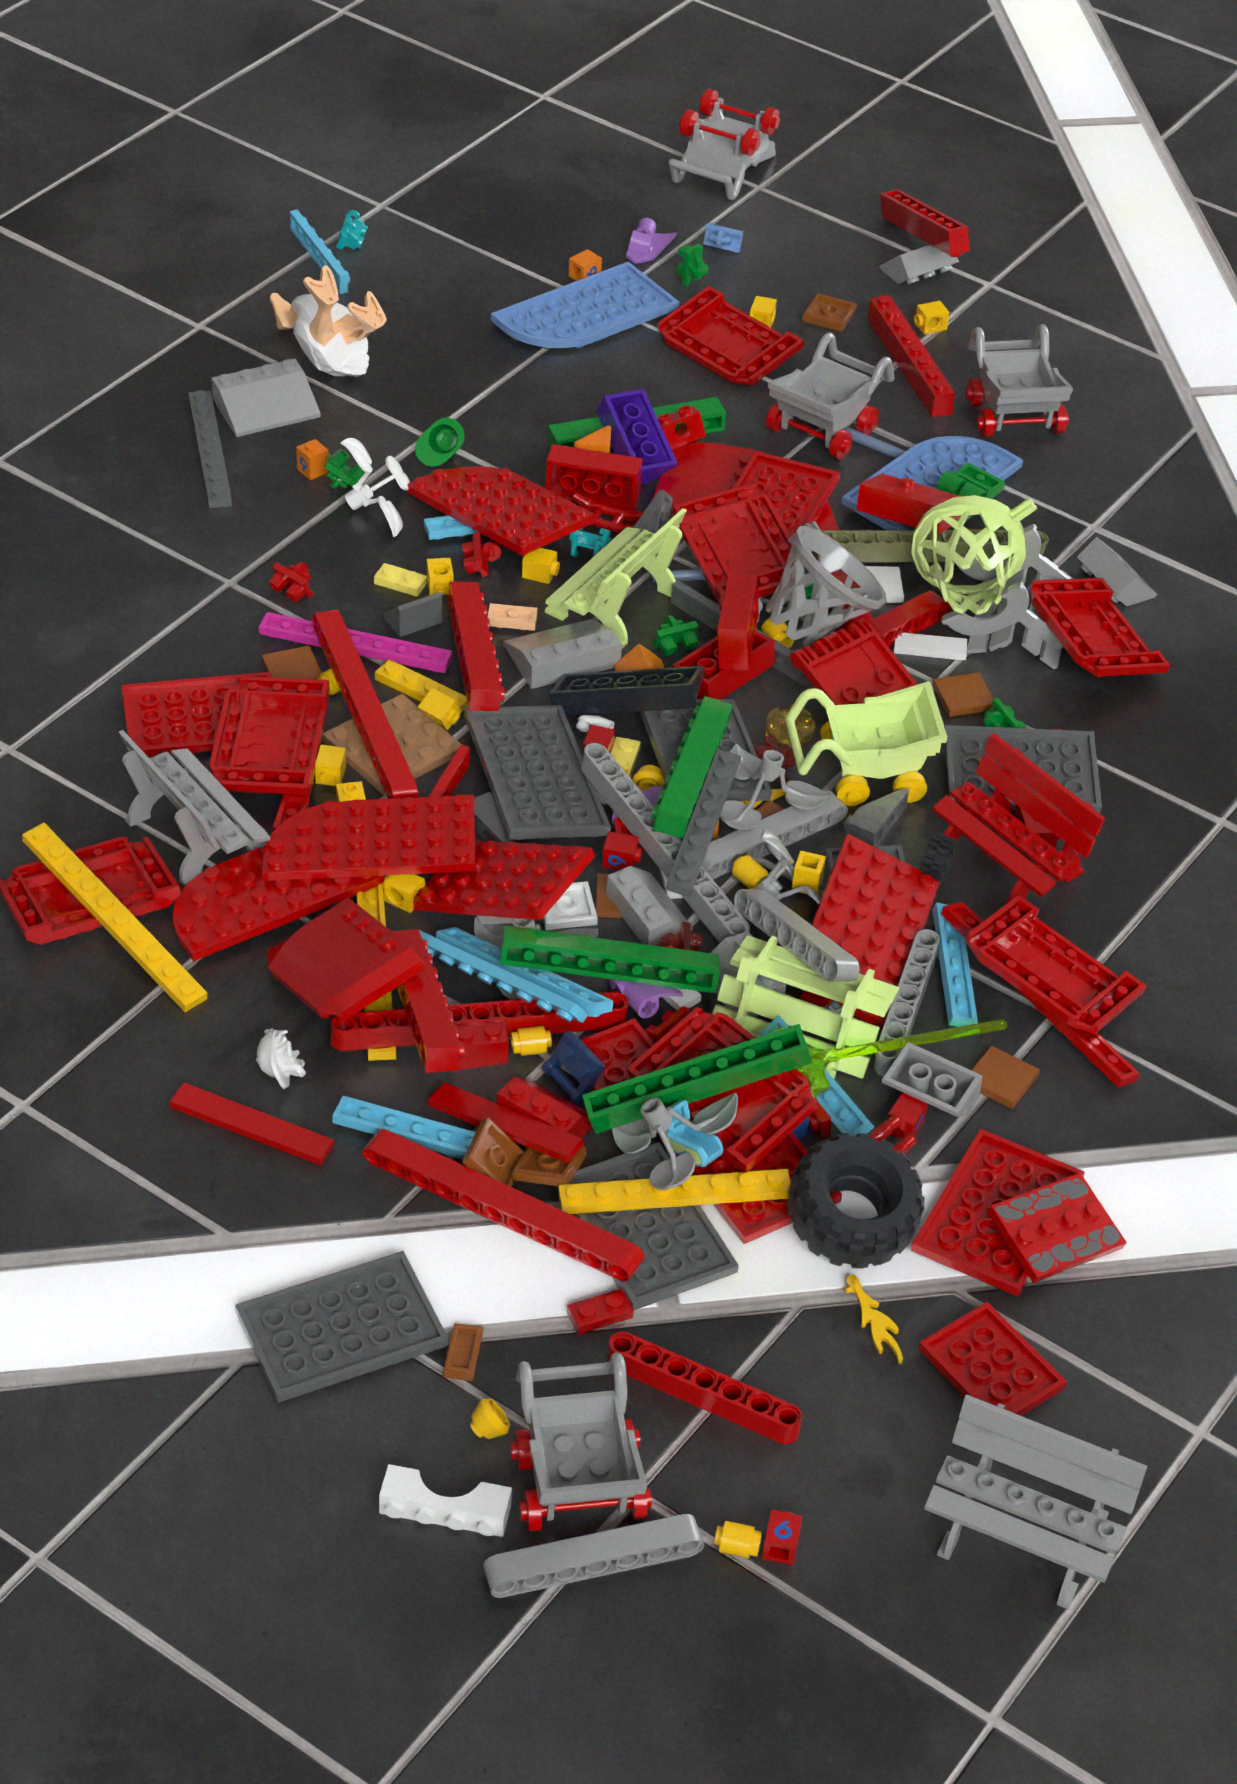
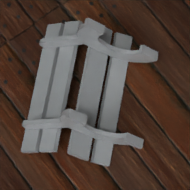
M1035 524L1023 528L1026 557L1021 570L1006 581L997 613L995 614L997 604L993 602L985 613L975 614L974 617H971L965 612L961 614L953 611L943 615L941 622L961 634L970 636L967 646L969 654L986 652L991 633L990 651L1008 646L1012 642L1015 624L1021 622L1025 625L1021 645L1035 656L1040 654V660L1052 669L1058 668L1063 645L1031 603L1028 610L1029 594L1024 583L1028 567L1031 566L1037 570L1036 580L1073 578L1063 570L1058 569V566L1045 556L1040 555L1041 539ZM975 558L970 568L965 570L960 568L966 575L982 580L983 583L997 577L995 567L987 571L982 568L977 558ZM1007 560L1003 561V568H1005ZM979 600L978 605L981 606L984 600Z
M123 730L119 731L128 750L123 756L122 762L139 793L133 800L125 821L131 827L150 819L153 805L163 795L179 810L175 814L174 819L190 849L179 871V881L184 887L194 877L203 872L204 863L217 850L222 848L226 854H229L247 846V851L250 852L265 846L266 842L270 840V836L265 829L246 812L188 749L171 750L172 755L184 767L182 768L167 751L149 759ZM206 793H208L219 804V806L232 818L236 825Z
M966 1394L952 1443L979 1453L982 1457L976 1467L947 1455L936 1478V1483L965 1494L963 1497L933 1485L924 1510L954 1521L951 1531H947L937 1556L946 1560L950 1559L959 1539L962 1525L1045 1558L1068 1568L1057 1605L1069 1610L1079 1585L1073 1582L1075 1573L1079 1572L1105 1583L1114 1561V1557L1089 1548L1086 1544L1116 1555L1127 1529L1125 1526L1107 1520L1109 1512L1103 1510L1104 1504L1132 1514L1147 1466L1118 1455L1119 1450L1113 1448L1112 1451H1108L1007 1411L1003 1404L999 1403L997 1406H994ZM993 1459L1094 1499L1095 1503L1092 1512L1090 1513L990 1473ZM973 1498L993 1505L995 1507H998L1000 1509H1003L1007 1512H1010L1012 1514H1015L1037 1524H1040L1042 1526H1045L1049 1529H1052L1074 1539L1079 1540V1542H1074L1065 1537H1062L1060 1535H1057L1055 1533H1052L1050 1531L1027 1523L1023 1520H1020L1018 1518H1015L1013 1516H1010L1008 1514L985 1506L981 1503L973 1501Z

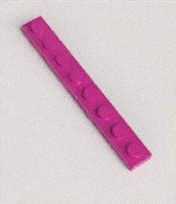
M267 612L259 625V634L321 647L312 621ZM347 629L360 656L384 661L390 659L398 664L446 673L452 660L451 650Z

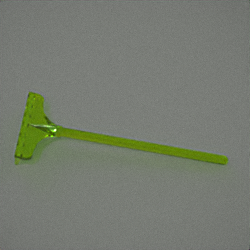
M1004 1019L838 1049L830 1048L823 1050L806 1043L812 1063L796 1069H800V1072L807 1077L810 1088L812 1087V1094L816 1099L819 1092L829 1089L830 1083L826 1078L824 1070L830 1062L901 1049L905 1047L907 1042L917 1046L1006 1029L1007 1022ZM776 1028V1031H779V1030H782V1029H785V1028Z

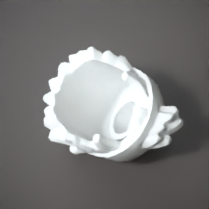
M266 1029L264 1031L266 1035L260 1040L257 1047L256 1061L264 1073L276 1078L281 1087L285 1089L289 1087L290 1075L304 1077L306 1071L303 1069L305 1062L303 1059H297L299 1055L298 1050L292 1051L291 1042L284 1035L288 1033L287 1030Z

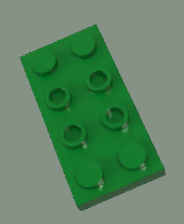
M967 462L955 473L950 471L944 472L938 481L936 489L962 497L976 495L993 499L1004 489L1005 481Z

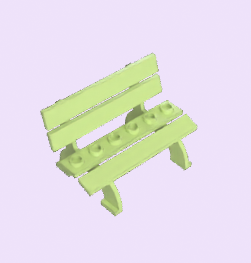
M682 508L655 534L645 529L640 533L638 528L626 527L546 599L548 607L545 609V613L563 621L568 617L569 609L583 616L590 612L605 626L614 631L622 643L623 649L628 644V635L624 623L618 616V612L630 588V578L644 567L655 578L658 587L657 591L671 597L672 584L676 580L668 567L682 538L679 524L682 522L687 510Z
M747 935L730 961L731 965L739 967L737 977L724 974L717 998L718 1001L738 1007L739 1009L735 1011L716 1004L712 1014L715 1015L717 1012L727 1014L756 1038L761 1037L759 1033L770 1022L749 1016L747 1011L773 1020L780 1015L790 1026L800 1024L801 1029L837 1042L835 1046L804 1035L808 1049L822 1065L827 1066L826 1070L834 1079L836 1070L863 1079L870 1057L844 1049V1047L847 1045L871 1054L880 1027L854 1019V1012L858 1008L884 1017L898 994L900 987L874 979L875 970L869 969L866 975L859 974L855 981L829 982L787 949L778 946V937L771 936L769 941L766 942ZM759 974L843 1003L841 1014L756 985V978Z

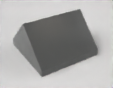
M438 592L400 605L382 613V616L399 637L442 623V594Z

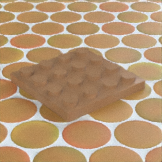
M400 694L381 704L414 779L451 761L462 745L433 719L424 715L418 706L404 694ZM353 718L324 732L322 735L323 742L328 746L345 747L346 762L381 794L385 795V791Z

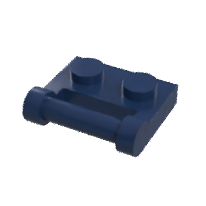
M565 1032L550 1059L546 1060L542 1065V1071L547 1076H552L567 1092L569 1100L577 1106L584 1103L582 1095L591 1092L605 1068V1065L573 1032ZM562 1064L580 1083L578 1088L560 1070Z

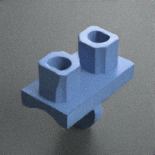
M707 223L703 244L719 249L740 252L743 231Z

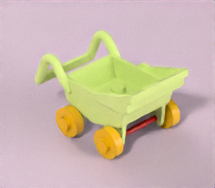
M930 681L882 696L866 697L864 704L834 705L823 691L815 688L807 689L798 696L785 717L800 775L808 773L823 750H831L840 760L842 779L837 783L835 790L837 797L846 806L859 805L869 797L870 789L864 777L883 779L898 775L893 782L894 792L907 788L909 789L907 803L920 800L927 792V785L924 777L918 773V770L922 768L927 756H936V753H940L941 743L947 742V734ZM817 699L826 709L829 721L820 730L822 740L813 745L804 759L794 721L808 700Z

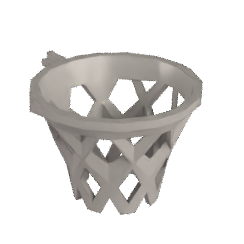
M813 521L811 524L806 523L805 526H799L787 540L792 543V547L781 580L766 606V611L769 613L772 611L770 619L775 625L789 620L786 635L794 641L806 636L802 644L805 647H811L813 642L827 636L849 619L883 607L887 603L883 587L874 575L841 544L822 533L817 523ZM812 551H814V552H816V553L818 554V559H817V560H816V558L812 555V553H811ZM804 566L810 573L805 574ZM843 570L848 575L845 584L831 573ZM853 580H854L858 585H860L861 588H853V589H851V585H852ZM813 583L811 598L806 599L805 587ZM787 602L786 611L781 613L783 605ZM844 604H849V608L843 609ZM833 607L831 613L828 615V608ZM805 616L802 628L796 630L799 617Z

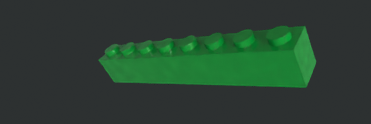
M717 397L653 408L658 419V416L662 414L677 412L682 406H693L700 411L706 433L725 430L726 411ZM599 417L548 425V445L550 449L553 444L574 447V442L603 428ZM682 423L676 425L675 431L680 429Z
M704 696L701 705L696 704L687 732L684 733L670 773L666 777L664 788L661 789L658 802L654 806L651 817L655 819L653 830L684 838L717 748L719 749L729 724L733 704Z
M504 925L500 947V964L709 993H716L720 974L719 954Z
M797 1024L582 1096L589 1120L595 1133L598 1134L644 1119L640 1111L641 1107L652 1098H659L665 1108H668L679 1099L685 1100L689 1104L811 1064L812 1060L801 1026Z

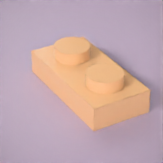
M490 603L487 618L490 619V626L535 631L538 608Z

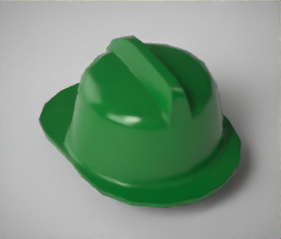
M442 418L433 423L416 442L415 452L419 461L426 466L435 467L445 463L453 456L464 442L465 435L461 424L452 418Z

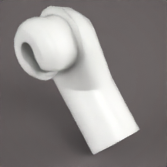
M581 715L576 724V728L582 732H588L591 725L610 729L614 728L613 721L597 715Z

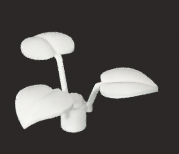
M354 438L343 440L340 444L344 445L351 452L354 459L365 472L360 480L353 485L354 489L345 494L347 503L353 510H356L363 505L366 507L369 504L379 502L388 520L393 537L397 536L403 528V521L398 511L384 497L379 496L375 499H371V497H373L374 490L394 478L401 489L408 490L409 478L403 473L397 460L392 456H388L385 459L386 464L393 475L371 488L366 484L364 486L361 485L373 470L370 465L372 460L360 441Z

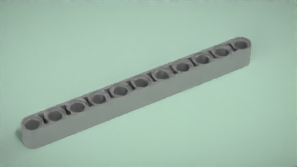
M599 743L586 745L581 763L583 774L632 835L639 837L641 846L665 876L669 878L682 841L678 837L653 830L655 819L651 818L654 809L653 805L603 745ZM701 867L691 897L683 895L682 897L719 943L725 938L749 931L748 922L706 870Z

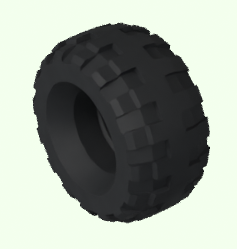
M848 1133L832 1136L830 1140L826 1139L823 1142H818L811 1147L806 1156L802 1157L789 1186L787 1209L788 1216L794 1222L793 1228L801 1241L806 1240L809 1243V1250L819 1257L821 1254L830 1259L829 1263L837 1266H842L844 1263L850 1264L852 1269L868 1268L869 1264L877 1266L891 1261L894 1255L897 1253L901 1254L908 1246L920 1224L925 1197L922 1196L921 1189L923 1185L917 1170H911L909 1158L903 1152L898 1153L892 1149L893 1144L884 1139L881 1142L871 1139V1135L859 1133L855 1137H850ZM843 1190L859 1193L873 1204L878 1216L869 1219H858L848 1216L835 1206L830 1194Z

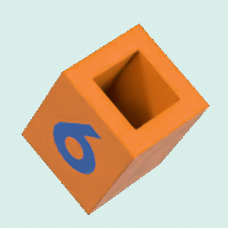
M588 249L569 258L568 276L576 281L599 273L602 270V258Z
M316 439L296 447L297 469L309 480L324 475L329 471L324 467L326 463L325 457L329 454V450Z

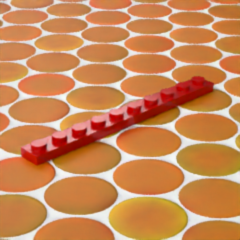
M963 902L945 906L941 913L965 939L970 931L983 922ZM1019 991L1057 1030L1062 1032L1071 1041L1074 1047L1079 1049L1094 1066L1108 1077L1111 1083L1119 1088L1137 1081L1140 1073L1098 1032L1093 1034L1065 1024Z

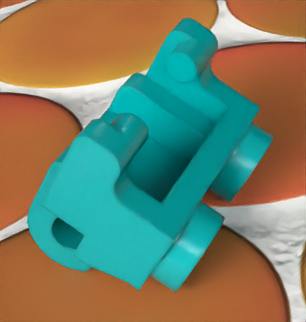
M350 210L344 219L339 233L340 239L336 246L340 250L345 246L354 250L355 248L360 249L368 226L364 225L365 222L359 218L360 214L356 210Z
M601 528V535L580 530L571 533L569 539L571 540L570 546H572L571 556L577 557V547L582 546L594 549V557L611 542L612 538H609L610 530Z

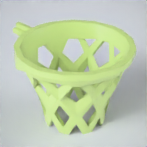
M973 495L951 498L932 507L924 514L913 531L911 554L917 571L931 585L940 589L945 602L948 601L954 611L963 614L969 609L976 615L987 612L993 602L998 604L1001 601L1006 581L1021 570L1026 557L1024 530L1020 521L1034 512L1037 506L1032 499L1028 498L1011 510L1008 506L997 500ZM980 514L986 527L974 535L964 527V524L969 515ZM950 516H961V517H960L959 521H956V520H954L953 518H951ZM942 520L954 528L948 543L937 541V524ZM1001 526L1008 531V545H999L994 531ZM932 530V540H925ZM960 536L970 546L965 558L955 551ZM991 538L994 553L993 557L988 559L982 547ZM923 547L933 551L934 564L930 567L922 553ZM936 553L946 558L944 572L937 562ZM975 558H977L983 569L990 571L994 567L996 568L997 577L995 579L978 585H952L947 583L953 577L954 564L965 570L970 568ZM1007 559L1006 566L1003 568V560ZM983 599L984 602L981 606L976 604L979 600Z

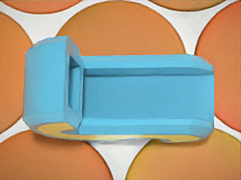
M679 1099L670 1105L676 1113L689 1120L690 1112L687 1101ZM672 1117V1125L665 1131V1134L676 1154L689 1153L694 1158L695 1165L699 1167H705L722 1155L723 1145L718 1136L713 1134L706 1135L702 1129L694 1131Z

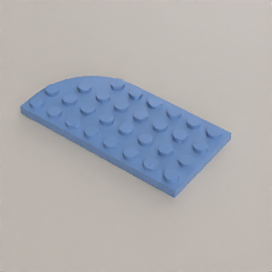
M625 262L491 313V321L514 340L546 348H581L584 345L668 314L679 307V301L630 262Z
M944 436L916 444L865 481L883 473L900 479L910 478L914 480V483L936 489L938 481L944 472L950 471L955 473L967 462L1004 481L1022 467L1023 460L1009 451L984 440L963 436ZM860 484L842 497L843 505L885 530H915V527L856 510Z

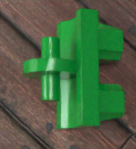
M685 244L678 248V256L683 258V262L678 264L676 273L682 276V284L688 286L693 280L701 279L703 275L708 273L709 267L703 263V246L700 244H696L693 247Z
M342 449L337 450L333 455L329 453L325 457L326 463L324 467L329 470L326 476L331 479L329 486L333 489L338 485L344 489L348 484L353 487L365 473L357 462L352 468L345 465L349 460V455Z
M672 615L666 616L665 624L659 625V630L656 631V640L652 642L654 649L660 648L665 656L676 653L678 650L676 643L682 642L687 651L695 649L699 642L696 634L699 626L696 621L683 624L682 620L676 621Z
M999 698L992 699L991 708L983 716L984 727H1027L1023 721H1017L1014 718V710L1010 706H1005Z

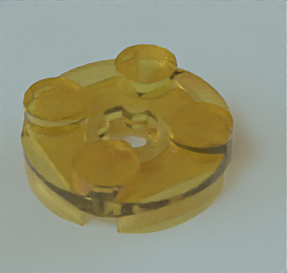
M788 706L787 709L780 710V707L775 708L769 712L766 718V737L779 744L787 745L792 749L785 722V717L792 706ZM802 709L794 721L801 747L802 744L807 743L813 738L816 726L812 720L811 713L806 709Z

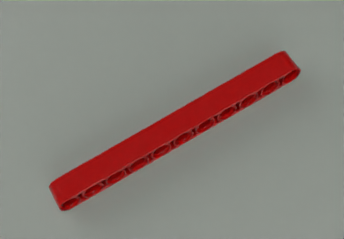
M334 609L313 613L314 631L387 798L418 797V789L414 777L339 610Z
M620 992L598 993L614 1001L612 1011L600 1014L599 1017L587 1016L583 1023L574 1019L568 1022L556 1015L557 1011L553 1009L550 1013L538 1007L536 1005L537 1002L534 1000L530 1003L518 999L448 1005V1011H452L453 1026L457 1027L504 1021L507 1037H511V1032H517L519 1028L544 1026L545 1031L550 1030L551 1034L609 1029L626 1022L629 1000L627 996ZM404 1009L358 1012L345 1021L340 1020L338 1015L332 1019L330 1043L332 1047L340 1051L416 1045Z
M379 1129L362 1150L363 1157L370 1164L619 1281H629L645 1258L643 1251L637 1245L386 1129Z

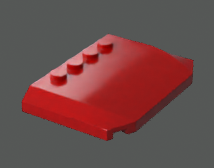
M707 286L657 323L658 331L668 346L729 382L752 386L804 347L803 339L789 331L782 335L725 302L724 294L711 286Z
M698 440L672 449L678 464L660 476L653 498L659 490H664L673 498L669 516L670 520L674 517V504L733 489L754 452L759 450Z
M747 484L673 505L674 516L682 508L687 510L682 522L679 524V529L718 604L720 596L725 594L729 573L758 574V598L775 592L783 575L792 543L787 541L791 536L769 496L764 493L758 494L753 491L752 485Z
M1103 578L1035 580L1032 582L1030 594L1033 607L1074 662L1096 677L1168 672L1170 668L1169 662L1159 650L1150 651L1111 601L1114 592Z
M242 676L239 679V684L234 689L230 688L225 694L209 764L210 772L227 791L309 795L312 791L315 763L321 745L329 705V680Z
M118 837L73 850L72 852L134 917L143 916L146 913L169 907L180 895V887L148 837H142L143 842H128V837ZM41 860L16 867L12 870V876L5 881H2L0 878V894L25 939L42 945L82 932L92 931L103 926Z
M1017 895L968 933L965 941L979 962L1065 1024L1096 1034L1140 997L1147 985L1127 971L1118 976L1036 918L1039 909L1020 895Z
M350 898L343 900L308 922L293 935L268 950V968L275 979L321 1018L338 1015L339 1019L343 1021L425 969L422 960L409 944Z
M696 1007L627 1067V1073L633 1079L756 1037L727 1014L717 1012L713 1015L703 1012L702 1008ZM797 1069L688 1104L690 1112L689 1121L694 1123V1117L701 1110L736 1092L738 1095V1107L734 1121L726 1129L713 1135L718 1136L722 1142L723 1153L721 1156L735 1168L748 1172L818 1108L807 1077Z

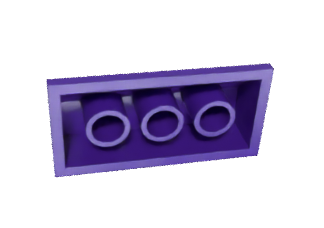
M644 389L603 396L596 410L603 427L607 425L611 427L610 444L615 454L643 458L641 484L649 483L677 466L678 463Z

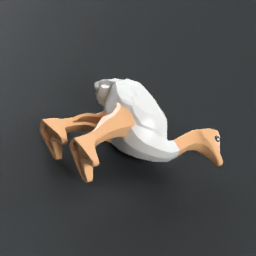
M325 265L320 270V281L313 280L310 277L303 279L305 287L311 294H303L296 297L292 304L285 301L278 293L270 295L277 328L287 331L294 329V335L302 350L318 370L333 376L360 377L365 375L369 365L367 337L386 322V316L372 292L368 291L365 295V307L351 302L347 305V308L337 303L339 297L336 282L331 269Z

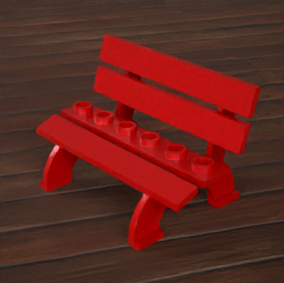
M991 734L984 750L986 754L981 757L976 773L995 787L993 795L988 797L971 782H967L951 791L950 796L968 810H965L946 795L933 806L932 811L950 824L943 835L955 838L958 842L962 834L1019 879L1009 894L1006 904L1017 895L1026 900L1030 889L1042 898L1056 885V881L1047 875L1048 873L1059 882L1064 880L1066 883L1083 874L1084 869L1080 867V856L1075 851L1084 858L1090 855L1096 841L1094 837L1099 834L1105 817L1094 810L1089 802L1081 800L1023 755L1020 749L1013 748L997 734ZM1006 797L1063 840L1065 844L1062 850L1057 851L1011 815L1012 805ZM978 819L982 820L985 824H987L989 827H991L994 831H996L999 835H1001V836H1002L1004 839H1006L1009 843H1011V844H1012L1013 846H1015L1018 850H1020L1023 854H1025L1028 858H1030L1032 861H1034L1037 865L1033 864L1030 860H1028V859H1027L1025 856H1023L1020 852H1018L1016 849H1014L1011 845H1009L1006 841H1004L1001 837H999L996 833H994L992 830H990L987 826H985V825H984L982 822H980Z

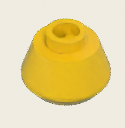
M654 765L641 767L632 779L639 789L645 790L653 786L664 787L665 784L661 769Z
M493 1399L480 1400L471 1414L472 1422L470 1426L479 1438L484 1436L487 1439H492L508 1433L510 1422L502 1408Z

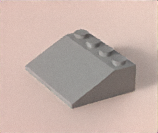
M287 359L282 362L265 364L261 367L244 369L239 372L222 374L212 378L213 401L236 437L321 417L305 373L296 359Z
M593 619L503 641V646L531 689L557 683L563 674L594 673L612 669L614 664L621 659L622 643L614 631Z

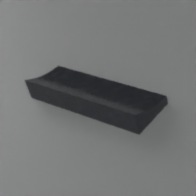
M704 666L563 674L550 691L549 696L551 706L561 705L565 715L689 709L696 707L699 689L705 677Z

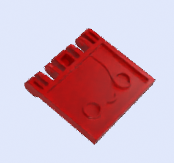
M861 618L848 625L847 630L839 629L813 642L811 648L806 646L790 654V660L796 669L802 670L813 686L823 691L834 705L864 704L866 697H878L918 685L865 618Z

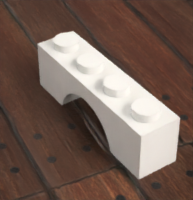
M388 1464L379 1495V1513L391 1518L401 1517L416 1520L423 1524L432 1523L448 1526L454 1530L463 1529L479 1532L485 1536L495 1535L503 1537L511 1508L512 1488L480 1482L468 1494L459 1497H444L433 1493L424 1485L419 1470Z

